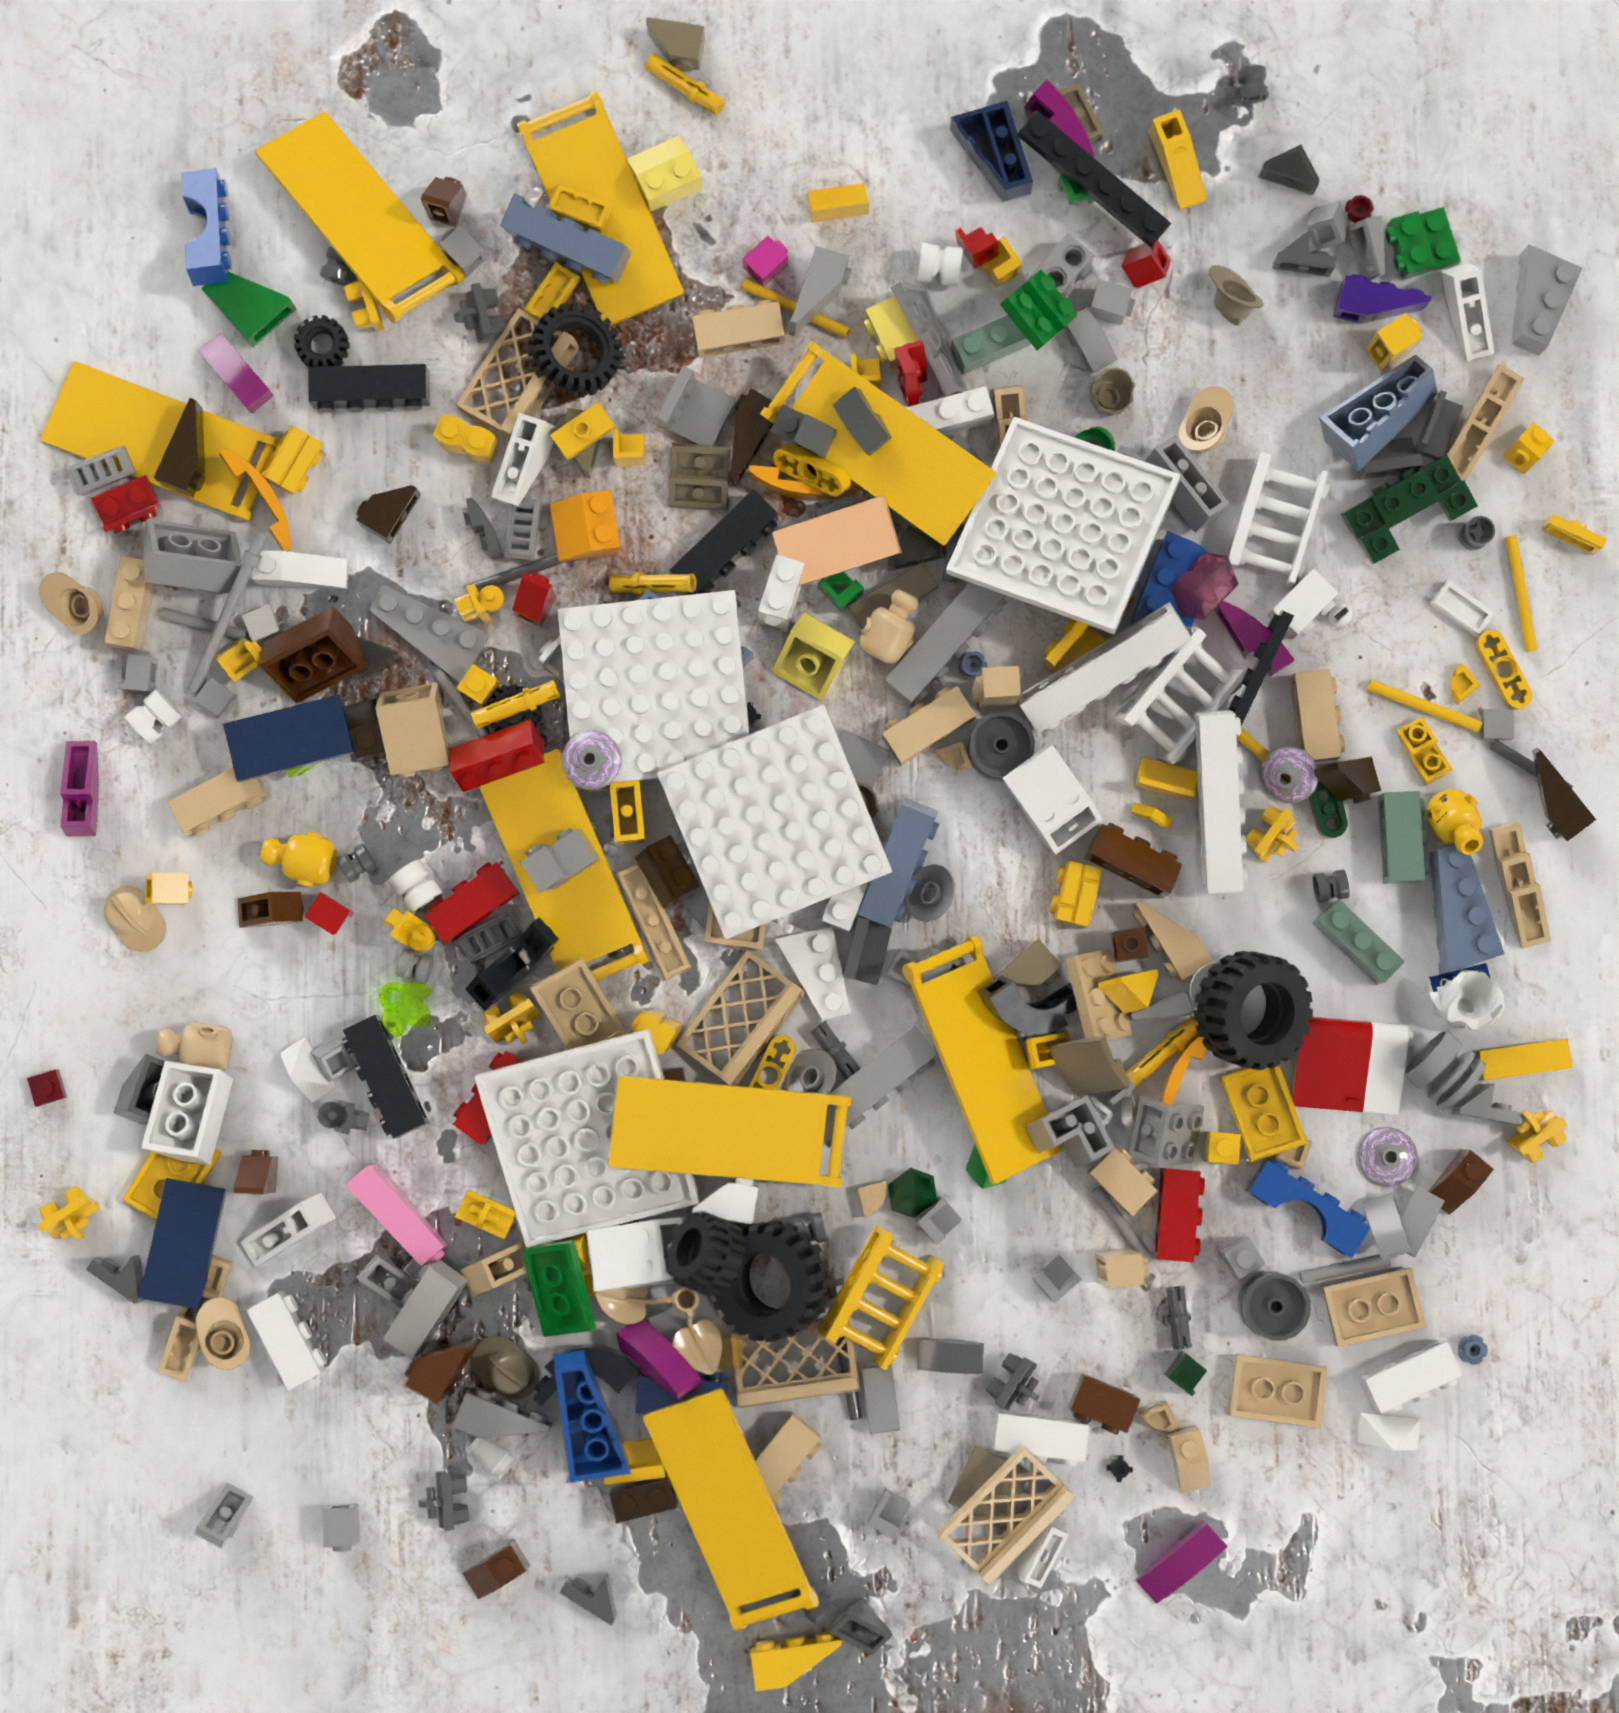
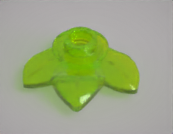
M411 981L404 985L390 982L381 988L379 1002L384 1008L382 1022L389 1033L400 1038L407 1024L417 1027L430 1025V1011L423 1002L432 993L428 986ZM394 991L399 994V1000L396 1003H392L389 999V995Z

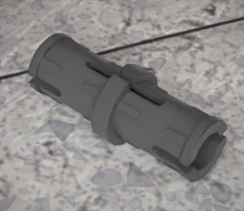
M826 1020L819 1025V1028L816 1027L810 1031L823 1049L834 1059L835 1065L843 1074L845 1080L853 1075L852 1072L856 1073L861 1069L845 1049V1046H847L845 1042L839 1041Z
M1173 1286L1174 1289L1172 1287L1165 1288L1169 1307L1167 1322L1171 1323L1173 1349L1192 1348L1189 1329L1191 1313L1187 1312L1185 1286Z

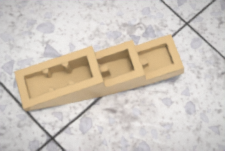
M1500 364L1496 367L1446 454L1461 481L1467 480L1496 432L1497 426L1510 407L1511 401L1525 380L1524 377Z
M1513 822L1488 829L1503 893L1520 947L1523 949L1551 941L1541 887L1535 881L1531 855L1526 852L1521 824Z
M216 1255L212 1256L201 1306L212 1298L222 1296L233 1265L232 1261ZM182 1306L180 1313L175 1318L157 1372L184 1382L188 1380L201 1350L195 1320L199 1309Z

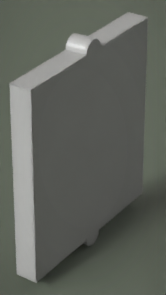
M843 729L839 741L856 782L869 785L873 789L878 777L883 775L882 768L890 750Z

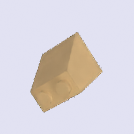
M435 682L380 692L375 708L390 776L398 774L399 777H408L416 774V771L428 769V772H438L445 769V766H449V743L439 683Z

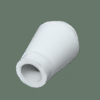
M477 1437L469 1447V1450L473 1452V1455L491 1477L495 1475L498 1479L502 1478L515 1462V1459L510 1456V1451L486 1438Z

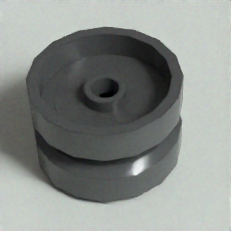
M998 711L986 715L977 722L968 741L967 753L972 766L978 774L989 780L1004 781L1003 777L1033 756L1035 738L1031 727L1023 718L1011 712ZM1004 742L1006 744L1005 750H999L996 747V743Z
M1264 1271L1252 1276L1242 1286L1238 1296V1312L1243 1323L1253 1333L1271 1341H1285L1297 1336L1306 1327L1311 1315V1301L1306 1289L1296 1279L1279 1272ZM1274 1301L1278 1306L1276 1311L1271 1310V1304Z

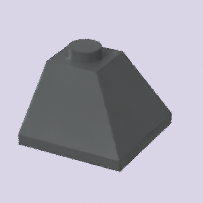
M148 1054L142 1057L122 1086L113 1112L114 1114L140 1124L148 1125L165 1061Z

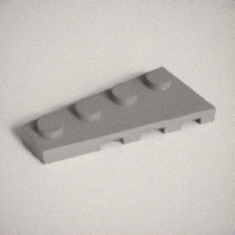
M902 282L890 287L917 340H922L924 344L925 355L938 378V384L942 392L946 396H951L968 391L926 287Z
M381 585L369 610L458 683L461 682L471 665L476 664L489 637V633L384 585Z

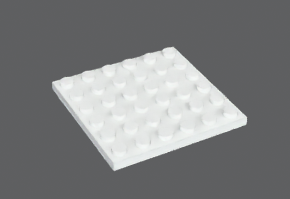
M1013 417L991 467L996 472V476L973 507L948 563L946 574L1115 634L1178 486L1181 474Z
M735 590L558 609L569 736L571 739L583 731L596 730L607 734L616 742L621 753V766L618 775L612 782L659 779L657 772L750 735ZM588 754L585 757L587 765L595 762L593 754Z
M825 704L657 772L725 940L893 872Z
M650 1028L480 1073L474 1077L526 1248L583 1234L589 1230L606 1228L700 1203L693 1174L614 1168L608 1165L618 1076L664 1079Z

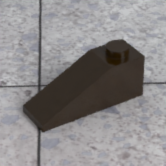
M752 388L747 395L742 394L734 407L737 412L735 417L731 484L736 487L773 426L772 422L760 414L764 407L768 408L772 400Z
M189 398L154 478L161 485L193 498L196 491H200L205 482L203 408L195 399Z
M1536 747L1532 750L1544 814L1550 821L1546 824V827L1556 839L1562 836L1568 842L1596 821V818L1543 752Z

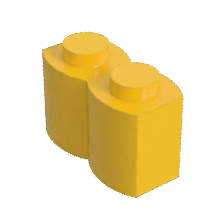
M441 415L433 433L438 444L446 451L454 454H465L472 461L483 465L492 464L499 448L496 437L489 430L480 426H468L463 420L452 415Z

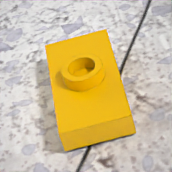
M561 183L557 184L548 206L549 211L559 217L569 218L580 225L603 233L613 208V204Z
M555 262L524 311L540 320L554 306L558 309L560 304L567 302L581 280L580 276Z
M597 402L550 434V437L568 461L611 432L616 426L600 403Z
M1555 514L1547 518L1541 528L1543 532L1591 554L1600 551L1607 541L1606 538L1587 530L1585 524L1576 520L1568 521Z

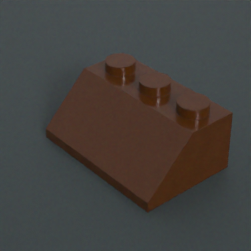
M332 606L265 641L259 666L296 703H299L366 669L367 663L352 625Z
M1108 823L1107 826L1104 824L1099 826L1084 859L1161 898L1171 894L1182 864L1176 861L1178 858L1176 855L1163 849L1160 853L1151 849L1150 842L1138 836L1132 839L1124 835L1125 830L1113 823Z
M472 1338L433 1349L427 1354L422 1353L416 1360L413 1359L407 1368L404 1376L408 1377V1380L404 1386L435 1404L439 1403L450 1394L479 1340Z

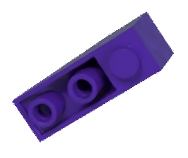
M1346 275L1340 285L1333 317L1359 324L1424 310L1432 297L1424 295V292L1418 289L1404 290L1396 288V285L1391 282L1382 281L1376 283L1368 281V278L1363 275Z

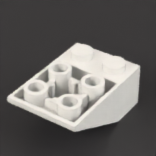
M1051 743L1002 778L1040 840L1055 855L1103 821L1093 801Z
M683 1217L643 1221L586 1231L594 1292L674 1283L668 1273V1250L671 1246L673 1235L677 1232L679 1225L684 1222Z

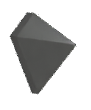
M863 1598L847 1608L828 1627L829 1633L870 1655L876 1653L893 1636L890 1629Z

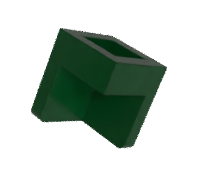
M909 1168L888 1185L891 1210L915 1218L937 1202L934 1176L914 1168Z
M1181 1351L1164 1375L1190 1396H1193L1196 1393L1193 1389L1208 1370L1187 1353Z

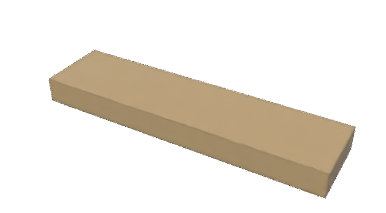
M638 863L616 872V876L664 980L667 981L692 969L666 910L663 909Z

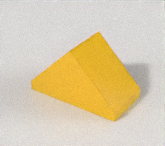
M1155 969L1099 982V989L1125 1014L1146 1009L1150 1004L1158 978V971Z
M1069 1031L1023 1040L1029 1069L1056 1065L1050 1048L1056 1043L1070 1041Z

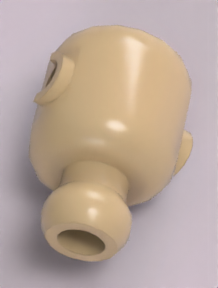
M900 589L893 592L891 596L892 603L889 609L884 607L875 609L871 616L866 618V626L860 632L862 633L859 639L861 649L869 655L889 664L898 663L903 655L907 654L914 645L915 626L908 617L911 612L917 609L918 598Z
M197 1022L187 1024L183 1034L176 1033L170 1028H164L160 1030L158 1035L156 1053L163 1057H168L172 1054L179 1055V1062L182 1064L220 1069L224 1072L229 1065L233 1035L227 1027Z

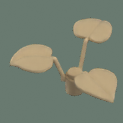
M647 1286L596 1292L595 1297L602 1311L614 1321L622 1324H635L642 1321L646 1316L645 1304L671 1303L672 1308L676 1312L686 1313L688 1328H683L675 1334L672 1345L690 1363L694 1370L707 1375L715 1373L721 1359L722 1339L716 1325L708 1319L699 1320L693 1325L692 1310L697 1307L699 1302V1296L696 1291L683 1287L676 1290L671 1297L646 1298L648 1294Z

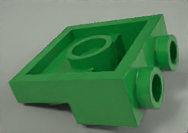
M1444 207L1424 213L1416 211L1390 219L1386 225L1385 238L1388 245L1393 247L1395 253L1393 257L1394 266L1397 272H1401L1403 280L1459 265L1461 262Z
M1042 269L1000 303L1001 307L1036 351L1078 316L1073 310V303L1061 295L1055 287L1054 279L1046 275Z

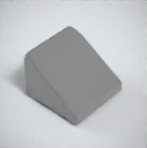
M336 1037L311 1051L313 1058L329 1082L345 1074L355 1066L343 1042Z

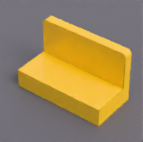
M865 183L807 191L812 223L869 215V198H867Z
M1141 757L1134 787L1191 802L1195 799L1197 793L1195 791L1198 780L1197 771Z
M652 1438L622 1442L629 1457L631 1474L604 1478V1483L608 1485L665 1478L667 1472Z

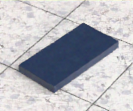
M340 695L223 724L237 782L354 753Z
M166 1178L139 1298L200 1309L227 1189Z

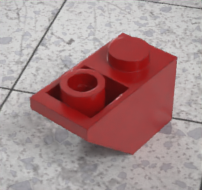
M524 572L512 608L516 616L541 628L557 597L553 585L549 583L550 580L547 577L536 572L532 576Z

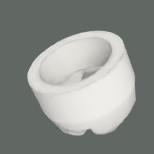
M1337 603L1328 612L1330 624L1337 628L1345 627L1353 618L1352 609L1344 603ZM1342 609H1345L1347 613L1338 621L1334 616Z

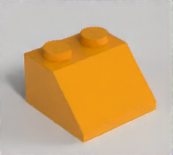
M611 490L581 493L549 505L558 562L617 555L620 549Z

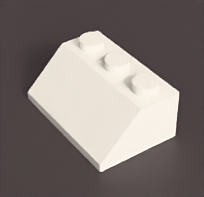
M165 1061L141 1148L177 1160L211 1166L233 1078L220 1069Z

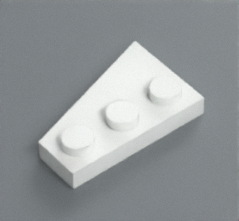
M833 926L775 938L776 943L820 1018L825 1020L851 1014Z

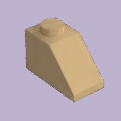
M524 1241L460 1270L463 1277L469 1280L467 1287L472 1298L527 1273L521 1250L526 1248Z
M1196 1426L1166 1433L1181 1493L1211 1487L1208 1458L1201 1431Z

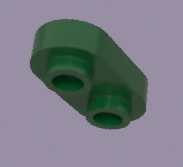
M1319 781L1315 791L1309 796L1313 817L1320 835L1328 839H1334L1344 834L1347 829L1348 820L1343 801H1340ZM1323 790L1328 794L1326 801L1319 798V791ZM1327 819L1334 820V829H1329L1326 826Z

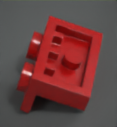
M922 340L906 343L894 348L898 386L907 407L920 404L919 396L923 395L921 383L927 381L925 350Z
M146 474L91 498L104 525L102 527L104 532L112 530L114 534L130 528L128 522L137 518L142 523L147 521V519L158 516L156 510L162 507Z

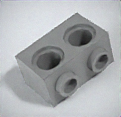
M1067 233L1032 273L1030 278L1042 269L1046 275L1056 278L1061 282V286L1057 287V290L1064 298L1068 299L1075 290L1073 285L1079 278L1082 281L1085 280L1094 267L1091 264L1094 254ZM1069 256L1076 257L1080 264L1071 266L1066 262L1065 258Z

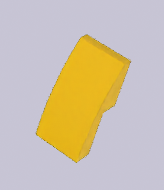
M1423 717L1396 730L1408 758L1425 786L1452 772L1453 768L1437 746L1438 740Z

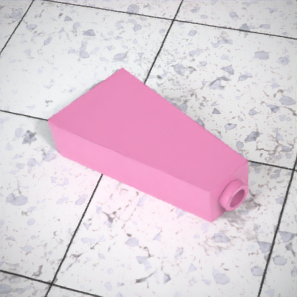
M379 1163L366 1166L346 1184L347 1188L420 1266H424L427 1263L432 1265L445 1256L442 1250L448 1244Z

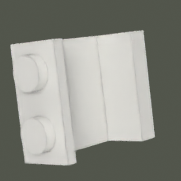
M776 554L758 609L759 624L788 632L802 585L798 586L805 563Z

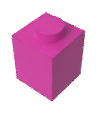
M768 235L743 258V268L760 285L765 287L788 266V250L778 239L773 241Z

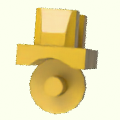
M358 279L344 286L350 304L362 300L365 301L366 308L352 312L358 330L374 327L376 332L384 330L378 309L380 304Z
M471 584L466 587L469 594L454 600L465 623L477 618H481L483 623L492 620L488 611L493 612L500 609L504 604L505 598L503 592L497 586H485L479 592L476 585Z
M1269 805L1261 817L1262 822L1271 827L1266 835L1253 828L1246 837V844L1255 851L1257 858L1264 863L1267 862L1273 852L1282 857L1287 849L1296 852L1299 847L1293 841L1298 832L1291 828L1296 820L1292 816L1293 812L1286 807L1281 811Z
M394 908L384 920V923L393 929L389 935L415 952H425L435 942L433 927L408 910L405 914H402Z
M517 991L507 999L512 1008L507 1013L502 1015L497 1006L483 1012L486 1022L484 1029L495 1043L504 1038L508 1043L516 1038H519L522 1044L528 1042L525 1033L534 1028L531 1021L541 1016L539 1009L530 998L527 999L520 991Z
M1524 1110L1520 1115L1523 1122L1516 1127L1518 1132L1506 1140L1509 1146L1520 1153L1527 1161L1535 1163L1543 1156V1152L1539 1147L1540 1144L1547 1140L1549 1145L1556 1147L1567 1141L1563 1128L1568 1125L1564 1118L1557 1117L1551 1110L1546 1113L1540 1110L1534 1115Z
M74 1186L64 1194L68 1203L67 1206L60 1209L58 1204L51 1202L39 1209L42 1222L38 1226L41 1232H47L54 1239L61 1236L65 1240L73 1235L75 1239L81 1240L85 1237L83 1227L90 1223L88 1217L100 1210L96 1201L89 1198L82 1189Z
M467 1189L455 1217L505 1239L516 1216V1212L512 1208Z

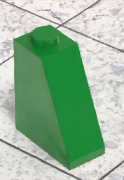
M229 271L228 282L208 284L201 288L211 302L253 347L297 310L288 296Z

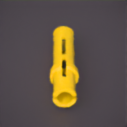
M655 53L648 58L645 64L646 71H649L686 95L688 101L692 104L698 103L715 116L721 113L726 104V99L707 89L704 82L695 81L658 57Z
M635 572L633 575L613 574L609 579L611 593H634L637 596H642L647 590L664 593H693L697 586L696 577L693 573L645 575L643 572Z
M553 679L531 689L526 687L522 689L523 692L471 711L475 726L479 730L528 709L531 711L536 710L537 706L560 698L561 694L555 680Z
M1192 1015L1173 1032L1168 1031L1163 1041L1128 1071H1125L1126 1075L1136 1086L1135 1088L1176 1052L1179 1051L1181 1053L1185 1049L1184 1046L1198 1034L1196 1026L1199 1023L1194 1020Z

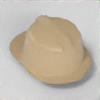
M1211 386L1203 389L1194 397L1178 432L1179 440L1187 449L1200 451L1205 454L1207 451L1216 449L1224 442L1227 435L1226 427L1234 408L1233 398L1228 390L1218 386Z
M54 572L46 575L41 580L39 597L43 606L51 615L75 634L83 635L90 633L95 628L97 620L104 615L102 602L96 591L90 587L81 586L64 573Z
M125 886L114 890L107 898L104 905V917L114 933L128 948L138 952H146L159 946L166 933L165 920L154 905H145V893L139 888Z
M219 1297L206 1301L198 1310L195 1319L201 1350L207 1362L215 1368L222 1370L235 1369L244 1363L250 1351V1341L243 1315L239 1307L232 1300Z

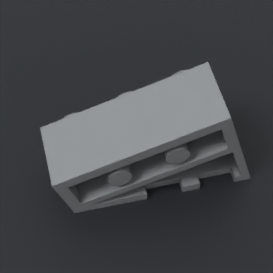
M1528 244L1519 255L1520 271L1516 290L1518 295L1514 315L1512 344L1539 356L1550 344L1582 271V267Z

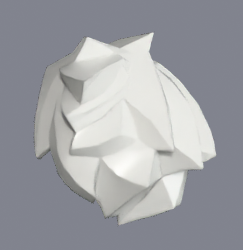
M1461 968L1459 974L1453 980H1447L1444 986L1437 987L1438 992H1429L1434 1004L1431 1013L1441 1016L1451 1025L1464 1026L1465 1030H1477L1492 1025L1499 1020L1505 1008L1504 995L1498 987L1497 980L1489 978L1481 970L1476 972Z

